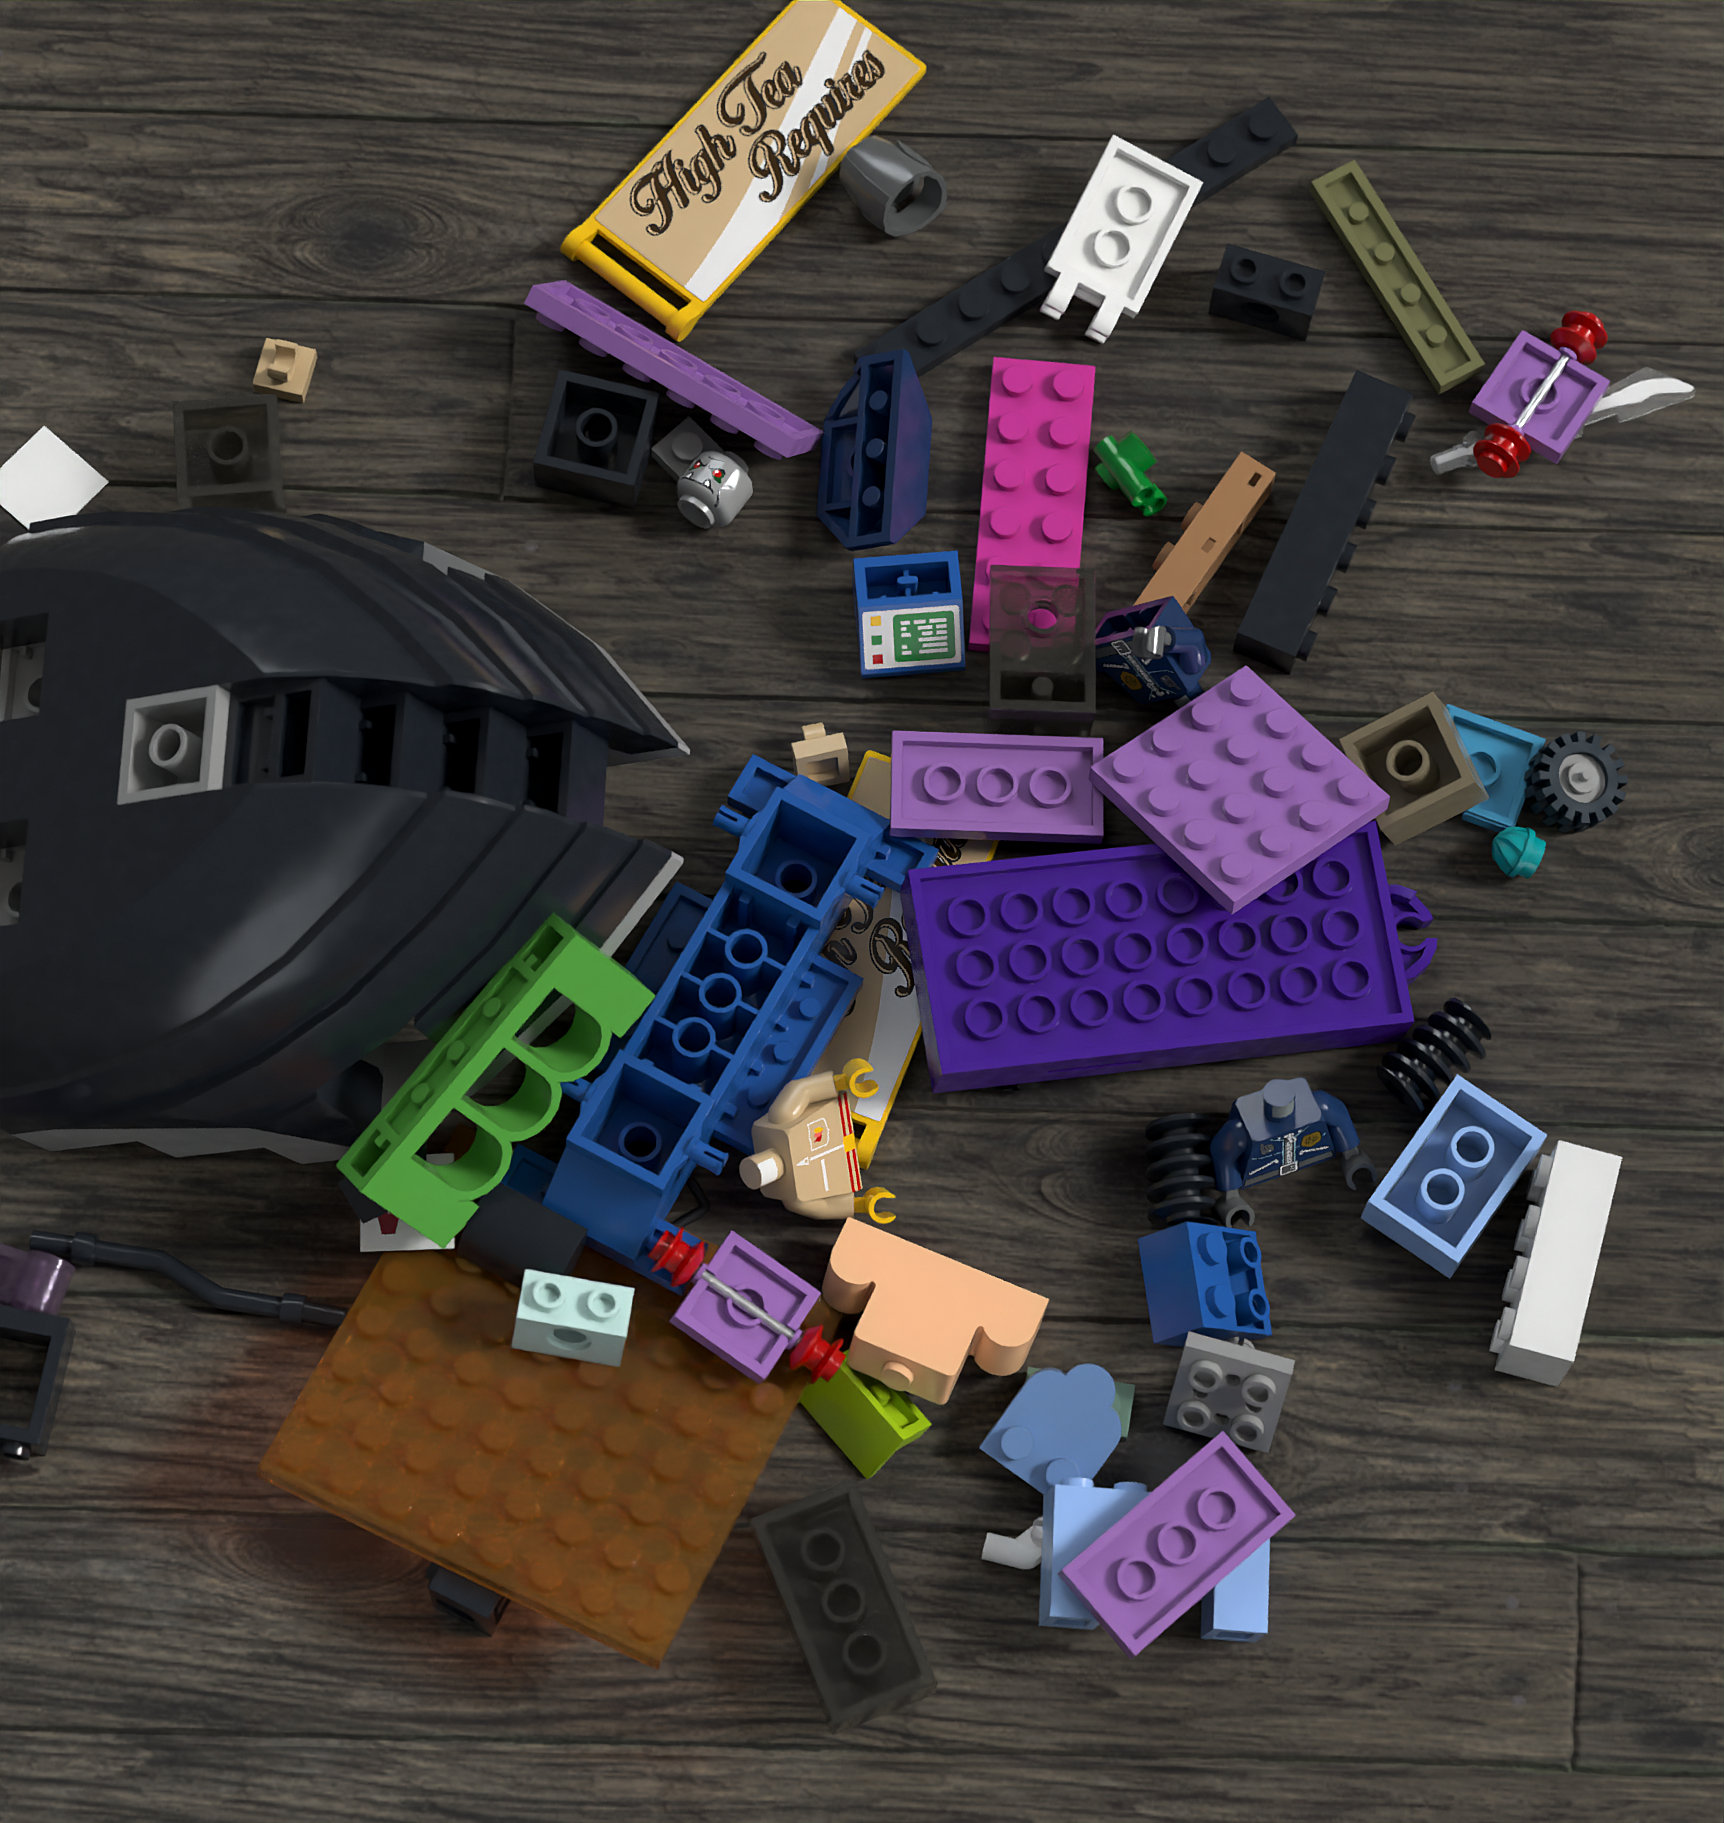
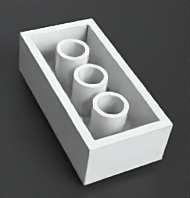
M1560 1140L1550 1156L1541 1155L1537 1169L1534 1168L1526 1195V1200L1534 1201L1535 1204L1534 1206L1529 1205L1525 1219L1521 1220L1514 1245V1250L1521 1251L1523 1254L1522 1256H1517L1513 1270H1509L1502 1294V1300L1510 1302V1308H1504L1501 1320L1496 1322L1489 1351L1498 1353L1495 1370L1558 1387L1572 1366L1622 1157Z

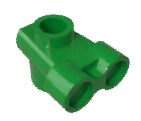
M1132 430L1119 441L1110 435L1096 445L1094 451L1102 462L1095 469L1112 490L1115 491L1120 488L1134 507H1138L1144 516L1147 517L1158 513L1166 505V496L1144 473L1157 460Z

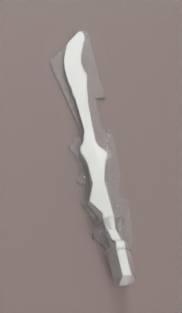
M1644 367L1608 387L1606 393L1575 438L1582 436L1585 425L1617 415L1619 423H1623L1691 399L1695 395V388L1687 383ZM1485 430L1470 431L1460 445L1431 455L1430 461L1434 472L1439 475L1459 467L1477 468L1478 465L1473 454V446L1477 441L1486 440L1484 437Z

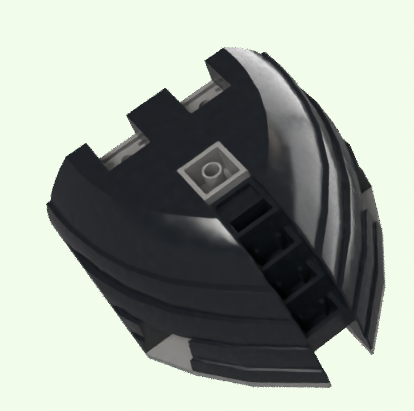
M197 506L171 512L112 511L69 515L32 522L29 524V533L15 537L0 547V648L3 649L0 673V1128L12 1136L49 1151L138 1141L176 1158L266 1148L300 1164L341 1160L495 974L516 955L552 913L556 914L611 957L683 864V857L646 839L637 840L621 832L604 827L603 819L607 767L690 755V749L602 647L520 587L498 575L428 543L386 532L374 531L356 522L320 513L299 517L275 511L240 507ZM553 988L514 1036L529 1045L573 1002ZM413 1017L414 1027L429 1038L392 1044L384 1043L397 1034ZM503 1048L465 1095L470 1097L486 1086L516 1056Z

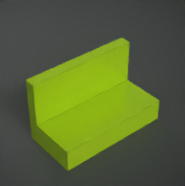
M849 1350L843 1352L846 1355L843 1363L829 1382L819 1378L813 1385L809 1384L797 1399L862 1475L869 1479L875 1475L897 1450L920 1438L932 1424L903 1391L894 1390L886 1386L881 1380L850 1368L846 1363Z

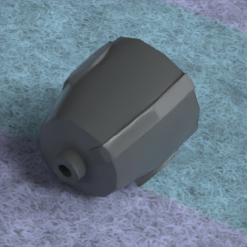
M875 135L865 138L857 145L852 146L840 163V182L858 209L871 223L890 235L896 237L912 234L925 227L946 208L947 184L943 176L934 170L913 149L898 140L892 143ZM920 177H924V186L917 199L898 213L896 210L897 204L906 199L919 185Z

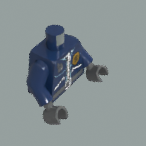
M1169 596L1107 612L1084 647L1078 649L1073 645H1064L1057 652L1047 654L1046 677L1054 681H1071L1077 678V670L1081 673H1104L1113 678L1132 698L1145 705L1171 698L1180 709L1206 692L1198 681L1211 662V653L1205 644L1203 632L1198 628H1194L1175 597Z
M1303 1077L1289 1081L1283 1079L1271 1080L1264 1086L1263 1090L1239 1097L1232 1103L1228 1121L1214 1136L1210 1144L1216 1190L1222 1191V1195L1215 1203L1214 1213L1225 1227L1232 1228L1230 1220L1236 1211L1239 1212L1242 1221L1248 1227L1254 1222V1210L1239 1195L1238 1188L1243 1190L1336 1158V1152H1342L1343 1154L1339 1161V1169L1351 1189L1356 1190L1352 1174L1360 1168H1367L1372 1180L1376 1181L1377 1170L1368 1154L1357 1148L1360 1139L1344 1103L1322 1090L1311 1091L1306 1079Z

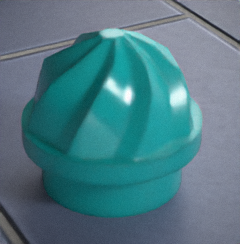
M1508 827L1493 839L1492 858L1500 869L1504 871L1505 875L1511 878L1519 875L1529 879L1542 860L1546 842L1535 837V831L1531 828Z

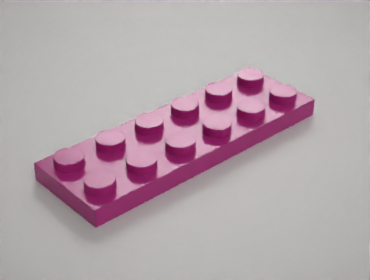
M1000 357L993 358L968 650L1047 657V654L1057 652L1064 645H1074L1096 366Z

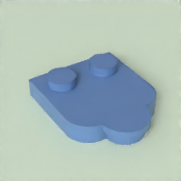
M1091 1363L1077 1365L1070 1369L1067 1374L1056 1368H1044L1034 1372L1010 1402L979 1448L1042 1494H1045L1055 1484L1060 1485V1480L1063 1478L1075 1477L1092 1480L1117 1446L1122 1432L1120 1417L1112 1407L1115 1398V1384L1111 1375L1101 1366Z

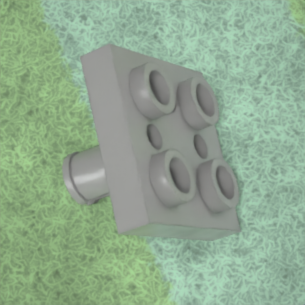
M1188 1332L1163 1425L1215 1438L1224 1431L1234 1444L1268 1453L1291 1380L1295 1360L1255 1350L1253 1344L1247 1339H1244L1243 1346L1238 1345L1239 1337H1231L1222 1341ZM1219 1413L1220 1415H1227L1228 1418L1220 1417L1216 1414Z

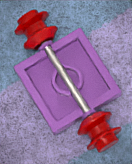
M1569 311L1565 313L1561 320L1562 327L1554 329L1551 333L1550 340L1553 347L1522 330L1475 397L1468 413L1489 424L1484 431L1486 440L1477 441L1473 446V454L1477 460V465L1485 474L1493 478H1512L1519 472L1518 462L1527 460L1531 449L1556 464L1568 449L1606 393L1610 384V380L1585 366L1595 361L1597 357L1596 349L1603 348L1608 341V336L1601 320L1594 314L1586 311Z
M680 1227L675 1235L667 1229L663 1232L648 1254V1257L655 1261L650 1272L654 1273L661 1268L668 1270L672 1273L671 1287L685 1284L694 1275L690 1281L694 1285L670 1319V1323L758 1384L765 1380L784 1349L790 1350L792 1347L793 1349L789 1354V1368L791 1371L803 1365L812 1371L811 1385L819 1378L826 1382L830 1381L846 1357L839 1350L844 1340L841 1338L830 1344L822 1339V1324L808 1328L802 1336L803 1331L799 1329V1326L820 1296V1291L732 1230L725 1237L709 1263L703 1262L701 1266L699 1265L705 1256L703 1241L693 1246L682 1241L683 1227Z

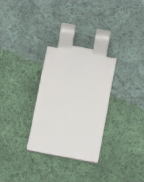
M1113 135L1044 269L1045 272L1057 277L1046 297L1040 312L1058 321L1061 314L1065 312L1072 296L1075 295L1099 308L1085 335L1103 344L1106 338L1110 336L1121 312L1132 318L1138 314L1203 182Z

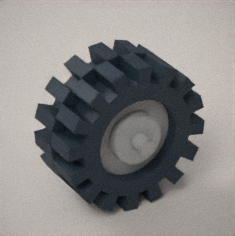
M1577 731L1571 736L1569 733L1561 735L1538 750L1539 753L1534 755L1528 763L1532 768L1525 772L1524 781L1532 782V785L1524 789L1526 798L1535 796L1538 801L1530 808L1534 814L1544 810L1547 815L1542 822L1547 826L1558 822L1557 831L1566 833L1574 828V833L1585 831L1589 827L1591 829L1613 815L1619 809L1616 805L1625 799L1626 792L1621 791L1620 788L1628 784L1627 775H1618L1617 772L1625 764L1622 758L1614 762L1612 761L1610 755L1616 749L1610 743L1603 748L1599 747L1602 737L1596 734L1585 739L1586 732Z

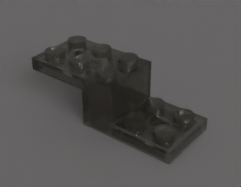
M990 565L988 674L984 690L983 734L1090 738L1096 713L1095 569ZM1045 609L1055 616L1057 622L1052 627L1042 629L1032 625L1027 616L1033 610Z

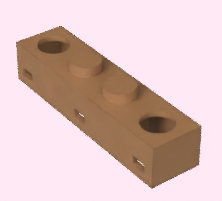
M1241 451L1205 504L1201 505L1196 502L1188 511L1180 526L1185 532L1177 544L1174 545L1167 542L1152 566L1157 572L1134 605L1174 596L1185 614H1187L1271 494L1276 472Z

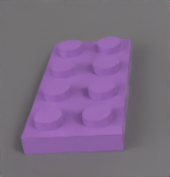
M892 731L890 836L1102 844L1103 793L1089 781L1090 767L1103 759V738Z
M1222 1431L1058 1573V1576L1131 1660L1296 1515L1224 1431Z

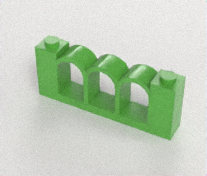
M552 913L516 955L495 974L336 1166L360 1192L445 1249L479 1208L473 1200L487 1194L501 1182L510 1166L512 1157L511 1142L523 1141L532 1137L551 1122L560 1105L562 1096L560 1082H572L592 1071L601 1062L609 1048L611 1031L621 1038L641 1016L656 995L626 968L582 936L556 914ZM553 988L574 1002L576 1012L573 1024L567 1034L558 1042L547 1047L535 1048L514 1036ZM505 1048L525 1063L526 1074L523 1084L513 1097L497 1106H483L474 1102L465 1093L499 1052ZM453 1107L476 1123L475 1141L468 1152L459 1160L448 1165H434L415 1154Z

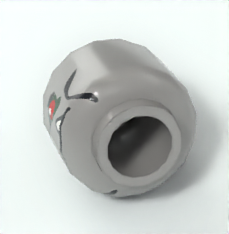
M715 451L699 454L676 485L677 497L679 498L677 504L681 513L693 524L705 529L711 526H727L753 493L752 481L747 475L749 471L747 464L739 456L729 451H725L723 454Z

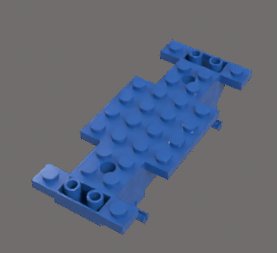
M754 754L751 756L727 798V805L752 818L748 819L722 805L712 824L714 827H718L740 838L739 850L725 872L723 885L714 900L676 881L624 967L656 997L621 1038L611 1031L612 1035L606 1054L601 1062L590 1071L599 1076L592 1084L582 1078L572 1082H560L562 1093L580 1102L581 1109L578 1120L566 1138V1147L559 1164L518 1144L512 1153L510 1166L500 1182L588 1229L586 1246L680 1296H683L694 1275L685 1284L671 1287L672 1273L668 1270L661 1268L654 1273L650 1272L655 1261L650 1259L648 1254L666 1229L674 1235L679 1230V1228L664 1221L697 1164L710 1170L717 1176L721 1173L722 1167L725 1166L729 1155L709 1146L713 1137L749 1156L754 1155L751 1133L753 1123L769 1112L770 1106L787 1083L811 1076L863 986L864 978L820 956L853 898L864 902L873 909L877 906L878 901H880L885 888L866 880L865 877L867 876L900 893L899 891L907 871L910 869L932 867L939 849L916 837L890 836L889 819L802 774L795 776ZM790 880H798L805 883L808 889L801 893H792L787 891L782 885ZM644 1141L649 1143L654 1148V1151L647 1156L636 1157L631 1155L626 1150V1147L632 1142ZM683 1231L682 1241L688 1245L693 1246L702 1241ZM704 1242V1253L706 1256L709 1244Z

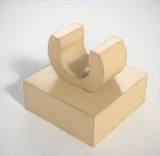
M266 338L252 383L254 392L304 404L317 361L316 349L299 346L297 343L280 339Z
M822 722L802 726L805 740L791 743L795 776L802 774L825 787L849 782L848 750L843 732L826 736Z

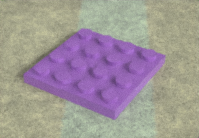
M1247 666L1091 766L1089 781L1231 915L1386 811L1390 796Z

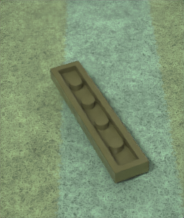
M1353 160L1311 181L1309 191L1437 393L1441 394L1482 373L1485 363L1357 162Z

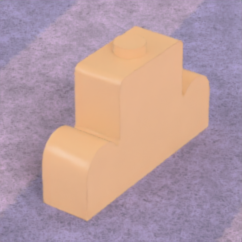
M850 1217L847 1218L832 1250L822 1286L824 1299L837 1311L848 1314L864 1311L855 1329L846 1360L847 1365L856 1371L881 1380L886 1386L894 1390L907 1391L940 1405L948 1401L969 1355L974 1356L979 1367L989 1374L1005 1376L1018 1371L1026 1360L1049 1301L1048 1298Z

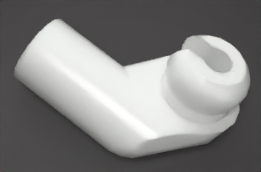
M1043 1516L1034 1520L1033 1526L1016 1539L988 1532L981 1559L1020 1569H1032L1040 1564Z

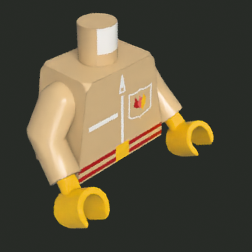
M856 1058L847 1062L842 1074L834 1075L833 1071H828L787 1083L770 1106L769 1112L753 1123L751 1133L755 1154L743 1159L740 1163L739 1169L743 1182L751 1189L760 1188L765 1197L782 1200L787 1210L815 1220L847 1219L848 1217L854 1219L855 1213H866L878 1223L886 1224L892 1222L896 1218V1215L892 1212H874V1204L878 1199L883 1197L895 1198V1195L883 1187H874L869 1189L863 1197H854V1192L862 1189L848 1092L842 1090L850 1089L855 1096L860 1098L873 1096L879 1089V1085L875 1080L855 1083L858 1075L874 1070L870 1063L861 1058Z

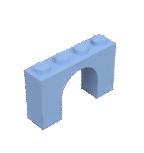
M1073 1477L1061 1479L1060 1485L1055 1484L1044 1494L1039 1626L1093 1630L1100 1625L1058 1576V1573L1151 1493L1147 1492V1485L1136 1482H1120L1114 1484V1489L1093 1487L1092 1480ZM1270 1538L1202 1597V1639L1254 1643L1268 1633Z

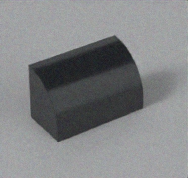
M498 1183L491 1191L481 1196L477 1203L479 1208L468 1220L456 1252L459 1256L522 1289L525 1269L569 1277L584 1254L588 1229L508 1186Z

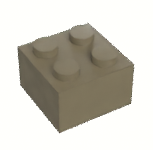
M1434 692L1339 739L1347 758L1390 796L1388 809L1375 817L1380 830L1395 846L1490 799L1448 709Z

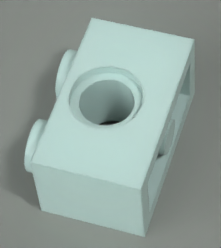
M525 1269L511 1348L620 1367L634 1288Z

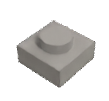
M687 417L651 448V456L678 482L699 454L707 451L723 454L724 450L690 417Z

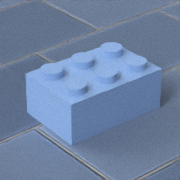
M1457 1074L1368 1200L1361 1219L1450 1279L1535 1158L1547 1134Z

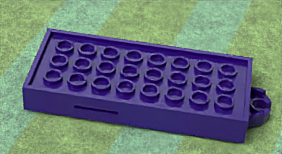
M1376 821L1368 822L1232 915L1157 844L910 869L907 871L899 891L933 1093L1401 1041L1415 1022L1408 985L1424 973L1431 963L1430 961L1437 948V938H1426L1420 945L1413 947L1404 945L1398 939L1397 926L1404 924L1422 929L1431 924L1433 917L1427 907L1415 896L1417 891L1398 884H1388Z

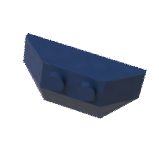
M904 348L859 357L853 368L854 375L843 386L824 419L817 516L840 540V543L851 552L896 544L926 515L932 416L910 354Z

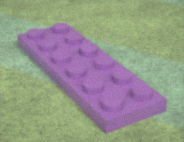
M566 280L533 285L524 304L538 311L535 318L542 324L557 331H563L564 328L569 329L581 337L579 344L588 351L602 357H606L608 353L625 362L622 369L629 375L648 383L651 379H654L668 388L666 395L675 402L688 408H694L696 404L712 413L710 421L719 428L733 434H737L741 430L756 439L754 447L767 456L781 460L783 456L788 458L815 450L824 433L817 427Z

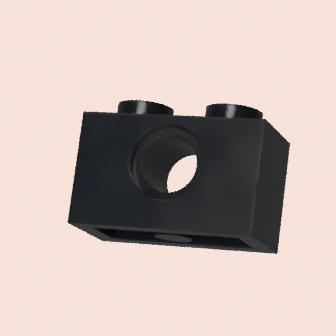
M1227 243L1213 287L1208 313L1306 341L1326 271Z
M457 1539L454 1540L449 1551L442 1548L438 1550L425 1575V1578L430 1580L428 1588L434 1608L490 1637L494 1634L518 1589L513 1568Z

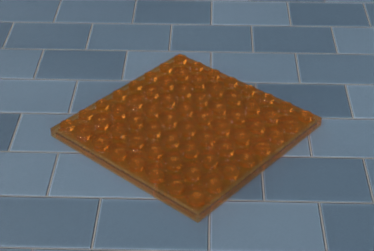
M459 1123L442 1154L454 1153V1161L459 1160L472 1146L477 1131ZM481 1196L474 1199L473 1201L477 1204ZM467 1223L455 1235L453 1249L384 1251L258 1465L257 1477L658 1670L810 1382L812 1371L803 1365L791 1371L789 1368V1354L793 1347L790 1350L785 1348L765 1380L760 1384L756 1383L669 1322L694 1284L692 1282L688 1285L683 1296H680L586 1245L582 1258L569 1277L634 1288L620 1367L511 1348L522 1289L456 1254ZM684 1230L709 1244L708 1253L702 1263L708 1264L719 1246ZM820 1294L799 1326V1329L803 1331L801 1336L808 1328L822 1324V1339L830 1343L845 1313L831 1307L824 1299V1296Z

